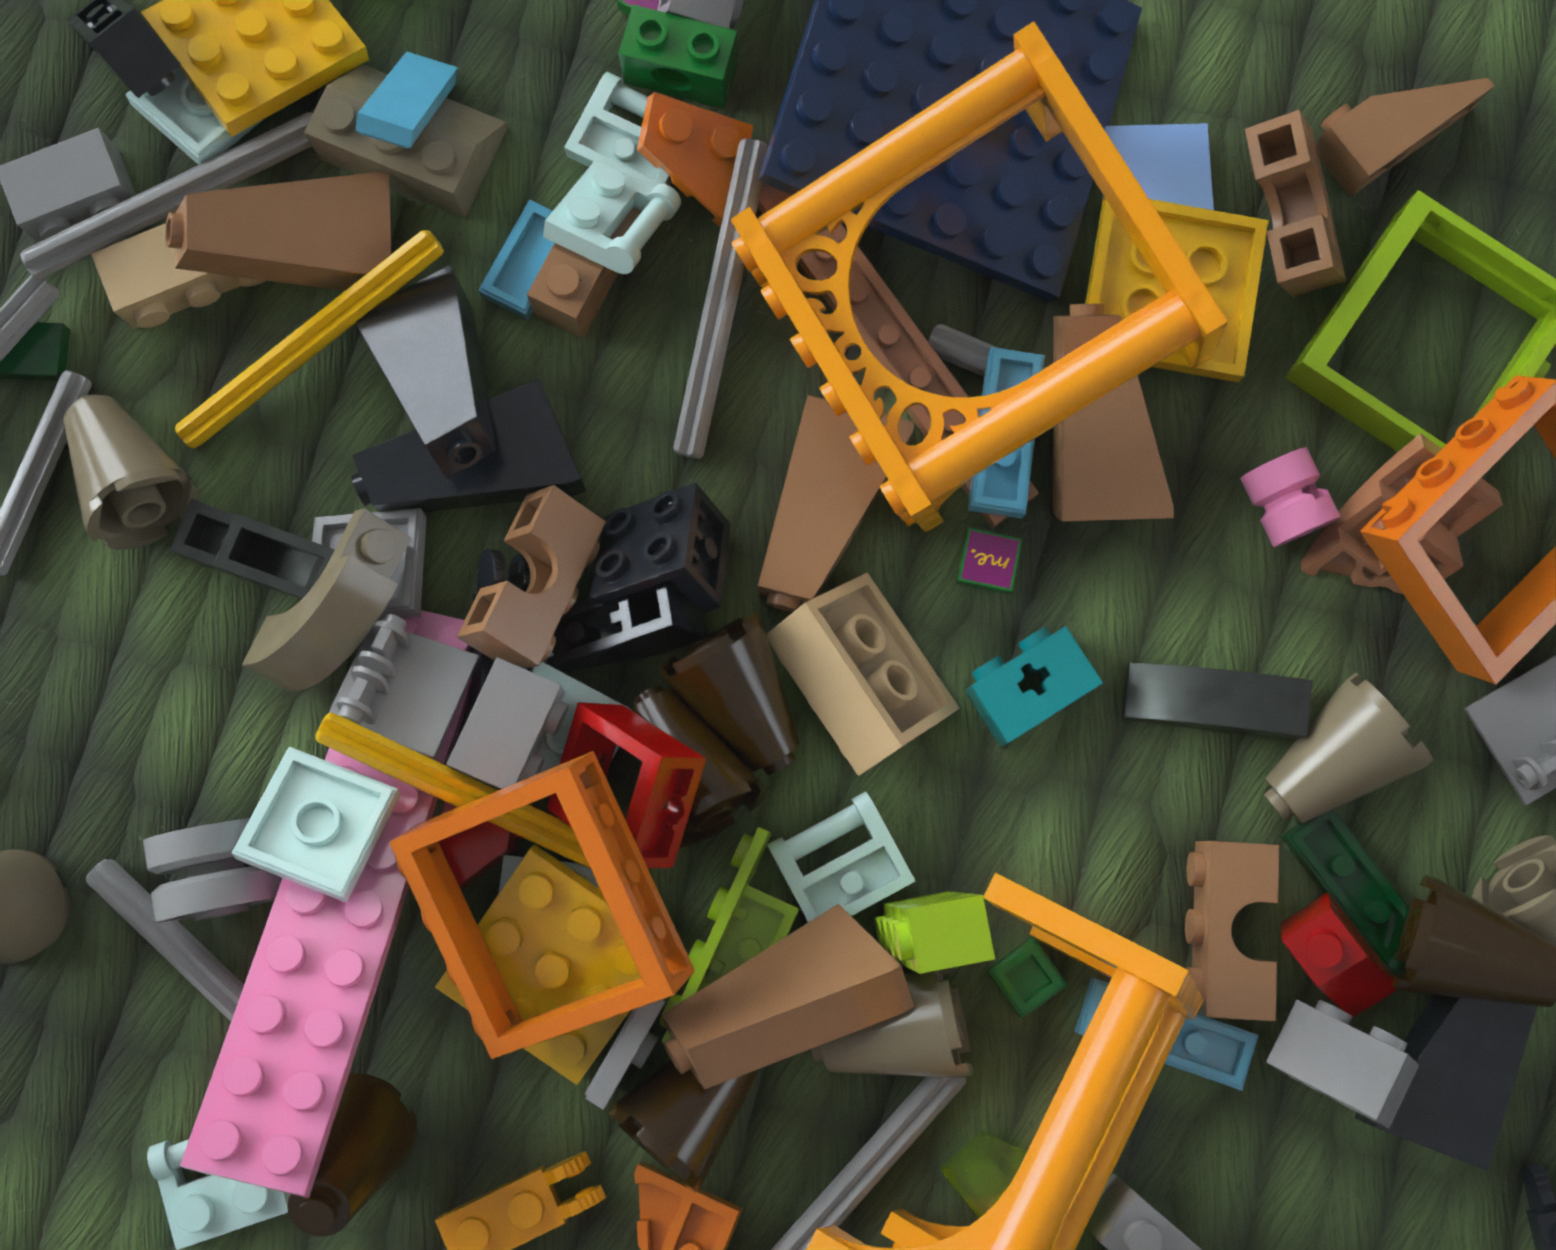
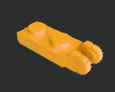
M587 1152L577 1153L548 1168L542 1165L439 1216L435 1223L447 1250H512L565 1224L569 1217H573L600 1203L606 1198L601 1184L589 1186L562 1202L553 1183H557L565 1178H571L583 1172L591 1164Z

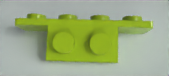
M758 827L754 837L747 834L743 835L731 861L732 866L739 868L730 890L723 886L719 888L709 909L707 918L715 921V924L707 942L705 943L697 939L688 955L695 972L691 975L683 995L675 994L671 996L663 1013L789 935L800 908L749 885L771 837V832ZM661 1016L659 1025L667 1029ZM668 1030L663 1037L662 1043L671 1038Z

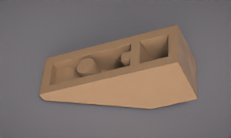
M1489 78L1374 95L1353 109L1346 103L1329 115L1320 125L1325 132L1316 142L1319 158L1346 193L1352 197L1472 111L1495 85Z
M633 208L611 235L610 239L623 237L641 214V211ZM555 243L527 293V297L536 317L584 339L618 273Z

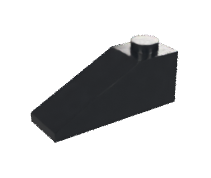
M91 0L67 19L69 24L137 98H140L146 92L149 96L157 95L174 81L175 75L172 71L181 63L136 9L125 0Z
M672 580L601 604H597L590 598L574 604L567 613L562 615L553 634L556 636L555 646L543 663L560 672L660 655L706 639L707 634L703 613L685 595L677 591Z

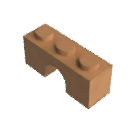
M1296 110L1246 128L1245 133L1255 180L1260 184L1265 194L1272 218L1273 229L1267 231L1277 283L1291 297H1295L1345 282L1344 267L1312 127L1301 111Z
M554 485L526 495L504 542L519 551L526 559L530 569L529 586L526 592H524L512 583L504 581L480 588L457 638L494 661L498 657L523 669L539 666L548 658L555 646L556 636L553 634L562 615L570 610L577 599L578 588L576 585L584 568L594 560L599 551L600 542L598 537L606 521Z
M1195 841V852L1189 853L1186 866L1187 882L1189 886H1194V909H1188L1186 913L1185 937L1188 944H1193L1192 967H1187L1186 969L1189 970L1204 999L1197 1014L1212 1018L1276 1021L1277 962L1244 956L1233 942L1231 928L1235 915L1244 906L1255 902L1278 903L1279 845Z

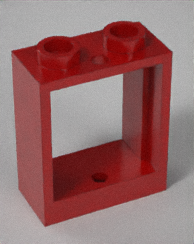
M578 702L560 764L594 751L605 777H607L616 744L641 760L643 763L625 820L647 868H673L707 758L623 705ZM556 793L550 795L547 809L571 827ZM670 801L669 806L664 810L665 804Z

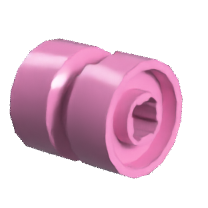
M1307 447L1273 459L1240 478L1252 505L1263 507L1265 510L1260 521L1273 548L1303 537L1341 518L1328 490L1317 488L1315 485L1320 477V473Z

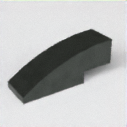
M191 499L170 547V551L185 559L302 599L314 586L335 549L237 513L231 514Z
M1128 663L1122 718L1230 734L1241 732L1295 740L1307 737L1313 680L1203 667Z

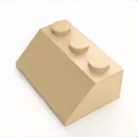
M868 572L805 602L766 634L768 642L777 654L779 661L785 666L807 699L810 707L824 724L838 745L840 752L848 760L858 776L960 709Z

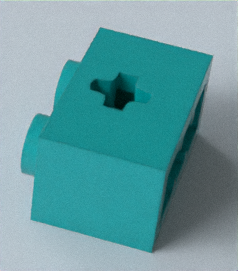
M1044 626L1018 643L1023 652L1019 656L1005 664L998 655L971 673L976 683L967 688L965 693L1000 747L1013 741L1103 684L1066 626L1052 635L1047 627ZM1036 672L1042 682L1036 685V692L1031 689L1022 693L1017 683L1022 681L1024 674L1029 676Z

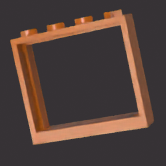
M1515 375L1503 388L1499 387L1494 397L1472 419L1464 422L1457 429L1455 436L1433 458L1424 462L1417 469L1416 475L1394 497L1385 501L1381 505L1383 508L1360 530L1362 536L1458 672L1495 685L1556 624V546L1475 626L1418 541L1533 425L1556 460V379Z
M594 751L419 823L389 842L396 856L398 870L406 878L421 909L423 923L432 933L446 962L448 976L452 983L457 986L471 1015L474 1031L482 1039L491 1059L673 996L695 972ZM556 793L641 978L522 1020L438 841Z

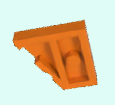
M654 92L647 97L637 151L654 167L664 170L670 176L672 183L686 197L693 195L715 216L712 221L721 227L739 142L742 139H751L754 125Z
M641 1162L637 1165L634 1176L635 1184L639 1186L640 1219L637 1221V1241L640 1250H727L743 1208L701 1188L695 1193L681 1183L677 1177L650 1164Z

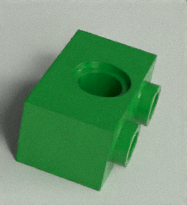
M633 4L618 52L623 81L628 85L725 109L738 64L737 31Z

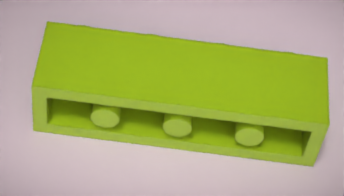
M946 891L881 903L884 916L875 917L879 944L898 963L919 974L996 960L983 895Z

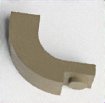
M365 508L354 511L326 568L314 586L290 610L266 617L242 666L289 692L305 690L328 677L359 646L387 606L398 585L391 578L411 537Z

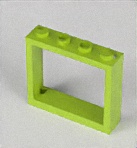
M1419 190L1394 215L1285 376L1287 380L1396 452L1401 450L1420 433L1440 448H1443L1446 444L1328 367L1327 363L1412 238L1537 319L1476 414L1494 397L1496 390L1499 387L1503 388L1515 375L1544 378L1551 366L1545 359L1553 347H1556V279Z

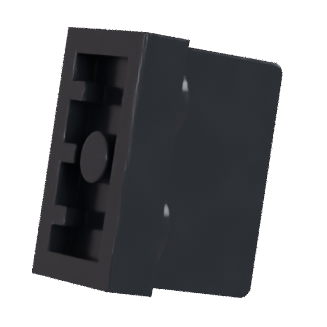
M697 483L674 491L664 492L658 497L628 508L618 509L604 518L606 522L601 532L600 548L597 553L590 597L597 604L672 580L677 591L685 595L701 613L721 607L731 523Z

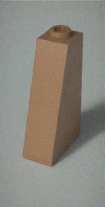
M373 172L188 193L185 195L176 213H168L165 227L166 247L175 248V269L346 291L391 255L389 173Z
M1070 304V315L1054 316L1053 363L1122 321L1121 315L1104 314V304ZM1138 375L1053 427L1052 514L1061 521L1174 518V505Z
M807 395L758 583V595L767 597L766 604L768 606L788 612H794L800 605L820 594L880 494L881 489L879 486L888 480L879 463L875 461L867 466L853 445L849 436L857 432L858 429L849 414L845 412L837 417L826 399ZM884 414L881 419L884 425L886 424L887 419L886 414ZM901 418L899 435L902 442L908 445L915 422Z
M837 904L663 1013L661 1016L671 1036L663 1045L680 1074L691 1070L703 1088L708 1089L901 1015L913 1008L914 1004L901 965L852 916Z

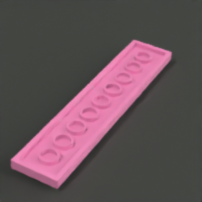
M421 610L420 617L402 618L407 623L404 631L467 652L471 651L470 645L457 638L464 622L462 619ZM471 678L435 759L431 758L444 765L447 764L455 747L469 704ZM331 748L328 749L325 761L398 788L400 797L347 903L282 878L180 1164L185 1169L305 1198L310 1196L410 887L406 878L398 870L396 856L389 842L419 823L431 819L438 800L437 797Z

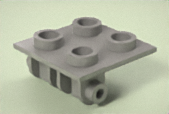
M385 614L383 620L377 621L363 639L329 713L342 716L422 755L435 759L479 660V655L404 631L407 624L405 620L393 614Z
M1556 655L1464 708L1524 805H1528L1556 788Z

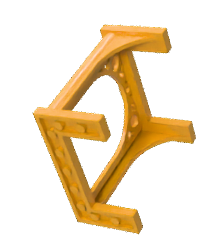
M1034 21L1013 34L1014 52L759 218L756 217L749 206L730 219L740 235L739 238L731 243L748 271L752 273L759 286L763 288L760 291L778 320L788 315L799 332L790 338L794 348L807 368L818 363L828 382L819 387L837 417L847 412L857 427L858 431L849 436L856 450L867 466L877 461L888 478V481L879 486L896 515H899L908 527L917 523L925 533L944 522L938 512L940 506L976 474L1166 357L1180 350L1191 369L1212 358L1228 323L1226 317ZM1025 109L1046 142L1061 132L1065 134L1164 288L1166 294L1029 379L1009 389L977 397H948L922 391L907 384L888 371L873 356L859 333L850 297L851 269L858 243L871 219L894 194ZM862 207L858 215L853 213L855 210ZM841 223H844L847 228L846 238L838 244L829 237L818 235L826 229L833 235L835 229ZM813 251L824 252L836 259L837 270L829 279L821 281L807 279L797 270V263L800 257ZM805 293L811 295L833 294L837 300L836 310L831 314L821 313L826 310L823 303L815 298H806ZM828 332L841 333L843 335L833 343ZM852 345L861 348V355L856 360H848L845 356L847 348ZM866 370L862 384L859 385L853 374ZM881 388L891 389L897 399L887 415L885 425L881 421L885 411L884 403L880 397L875 401V394ZM913 405H922L930 412L931 424L929 432L921 443L911 446L906 445L902 442L899 435L900 420L908 408ZM991 409L986 414L978 417V410ZM950 411L960 413L966 419V422L950 426L954 433L942 440L945 431L943 415Z
M995 873L983 896L984 899L993 906L1032 925L1033 927L1029 934L1036 940L1111 978L1016 1175L999 1200L970 1226H952L929 1222L918 1218L905 1209L891 1211L881 1231V1234L894 1241L892 1248L866 1245L837 1226L831 1225L816 1229L806 1250H1075L1186 1018L1194 1021L1204 1001L1189 970Z

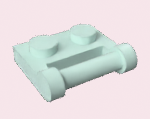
M606 72L599 81L564 147L566 156L587 167H590L595 160H598L652 187L658 184L670 185L672 182L670 176L664 170L654 167L637 151L641 127L608 112L609 109L616 105L643 118L648 96L624 86L622 78Z
M595 160L545 220L543 237L617 273L628 274L632 272L640 261V250L662 221L671 219L678 211L681 199L677 191L669 185L658 184L652 187L614 167ZM633 208L641 211V214L623 237L610 239L611 235Z
M866 791L852 798L853 804L790 839L784 841L781 836L767 844L808 922L837 904L850 916H853L915 882L911 871ZM864 824L872 838L871 840L804 876L802 875L795 861Z
M189 1139L176 1144L167 1140L148 1148V1166L151 1174L158 1181L176 1250L288 1213V1193L210 1174L185 1182L180 1164Z

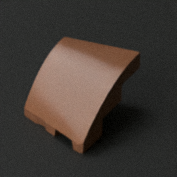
M1420 433L1399 450L1338 511L1341 518L1324 528L1301 560V571L1311 576H1316L1319 570L1350 576L1353 584L1387 587L1393 592L1402 593L1362 536L1360 530L1383 508L1381 505L1394 497L1416 475L1417 469L1424 462L1433 458L1442 448ZM1482 478L1418 541L1443 579H1446L1463 567L1457 537L1503 505L1499 491Z

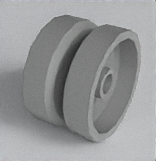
M250 818L176 830L143 840L147 871L157 875L187 872V878L159 885L151 893L155 923L192 917L195 918V921L212 919L250 911V906L275 900L282 877L254 866L245 867L244 862L235 859L231 854Z

